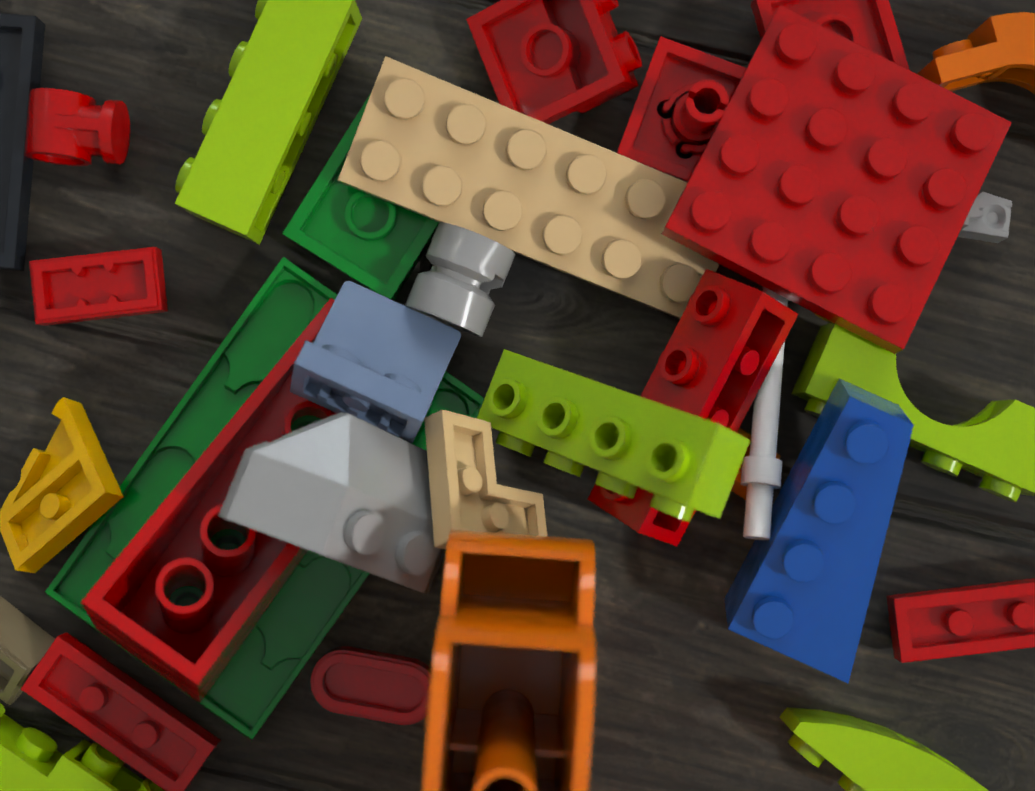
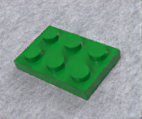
M369 95L282 234L368 289L394 301L431 243L439 222L338 181L368 103Z

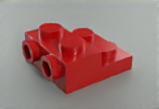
M500 0L467 18L468 26L499 104L550 124L575 111L581 113L589 111L638 87L639 85L633 72L642 67L638 48L627 31L618 34L610 15V11L619 7L618 0Z

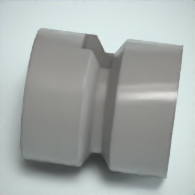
M440 222L425 255L432 264L430 271L418 273L405 306L452 328L482 337L495 307L494 302L489 297V292L491 289L503 287L515 253L483 235L453 224Z

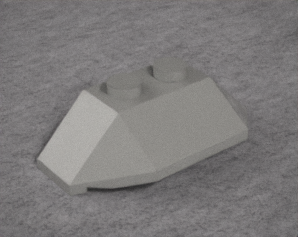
M344 412L296 429L270 443L263 442L245 449L218 515L224 519L427 595L430 594L446 549L434 547L427 451Z

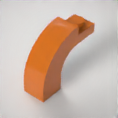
M1018 12L990 16L967 36L968 39L953 42L935 50L932 53L934 59L917 73L949 91L987 82H1006L1021 86L1035 95V13Z

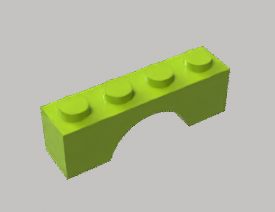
M833 322L820 327L791 393L808 401L804 411L819 418L840 378L898 404L914 425L909 446L924 452L921 463L955 477H958L961 469L982 478L979 485L980 489L1016 503L1020 494L1035 496L1034 407L1018 400L991 401L982 411L967 421L956 425L942 424L921 413L905 395L897 374L896 354Z

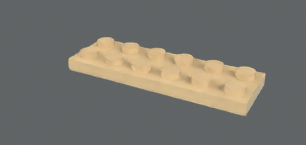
M385 56L338 178L340 183L439 223L453 224L483 235L509 248L516 254L678 319L681 318L705 270L717 271L718 263L661 234L687 182Z

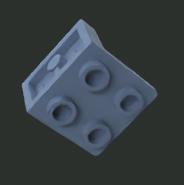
M346 281L343 283L314 342L311 343L306 340L294 363L290 392L335 413L344 412L351 414L412 444L458 345L461 333L448 325L352 281Z

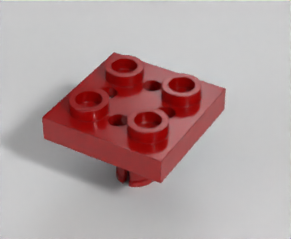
M660 36L617 153L688 182L720 118L725 114V109L746 68ZM664 103L662 113H668L671 107H673L672 117L668 119L662 118L657 112V107ZM686 143L682 145L680 152L682 154L692 153V156L688 159L680 158L676 154V146Z

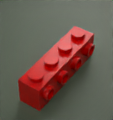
M706 269L640 397L718 423L737 433L799 314L763 291ZM595 484L588 497L589 501L637 533L674 546H678L690 523L650 507L654 493L637 487L632 499ZM694 509V512H693V514H692L691 519L693 518V516H694V514H695V512H696L695 509Z

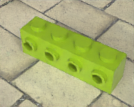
M355 0L257 1L255 17L258 22L249 41L240 42L232 55L229 65V76L232 79L222 100H214L205 114L202 133L206 136L195 158L190 157L185 161L177 176L175 190L179 193L175 201L177 206L193 216L260 245L362 21V16Z
M505 349L477 416V419L491 422V428L499 430L495 443L530 457L535 445L548 450L543 463L578 477L581 476L585 465L599 471L595 481L596 485L632 499L637 487L654 493L650 507L690 522L694 509L720 519L750 443V439L718 423Z

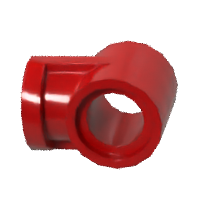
M55 88L32 89L29 95L24 155L33 160L66 166H88L92 162V156H102L103 161L107 164L120 165L124 163L130 146V118L127 106L122 100L111 99L106 100L103 106L96 105L97 102L94 98L69 90Z

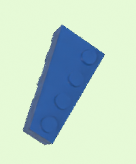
M840 378L838 379L772 506L770 540L754 541L724 598L728 630L848 684L914 426L898 404Z

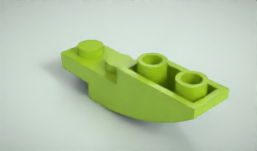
M0 703V791H165L149 779L143 780L124 767V762L98 743L91 744L84 739L65 754H61L57 751L56 742L49 735L35 728H24L4 714L5 708Z
M787 707L780 715V719L794 733L787 742L817 768L826 759L840 770L843 775L837 783L845 791H989L943 756L919 742L884 726L853 716L817 709Z

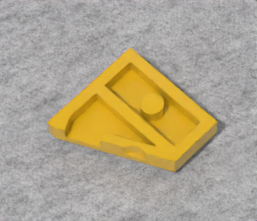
M65 397L56 403L51 413L61 421L46 450L32 449L21 470L18 485L9 492L0 510V532L14 568L17 571L36 573L124 497L82 403Z

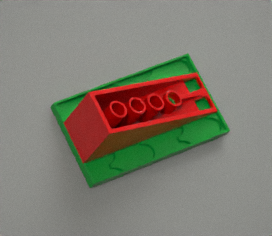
M282 257L122 482L120 489L124 497L93 523L45 591L49 598L250 741L255 738L370 574L218 516L245 449L263 442L270 443L296 429L338 414L290 392L294 363L306 340L311 343L314 342L337 294L285 257ZM445 371L425 418L440 410L477 418L485 398ZM423 420L412 444L427 451L425 422Z

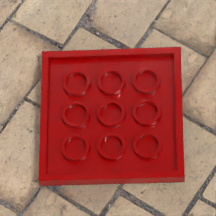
M779 5L725 109V114L720 118L661 234L896 354L904 350L1012 122Z

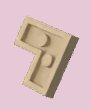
M440 410L424 418L435 548L447 549L451 530L547 536L543 494L497 484L491 422L446 410Z

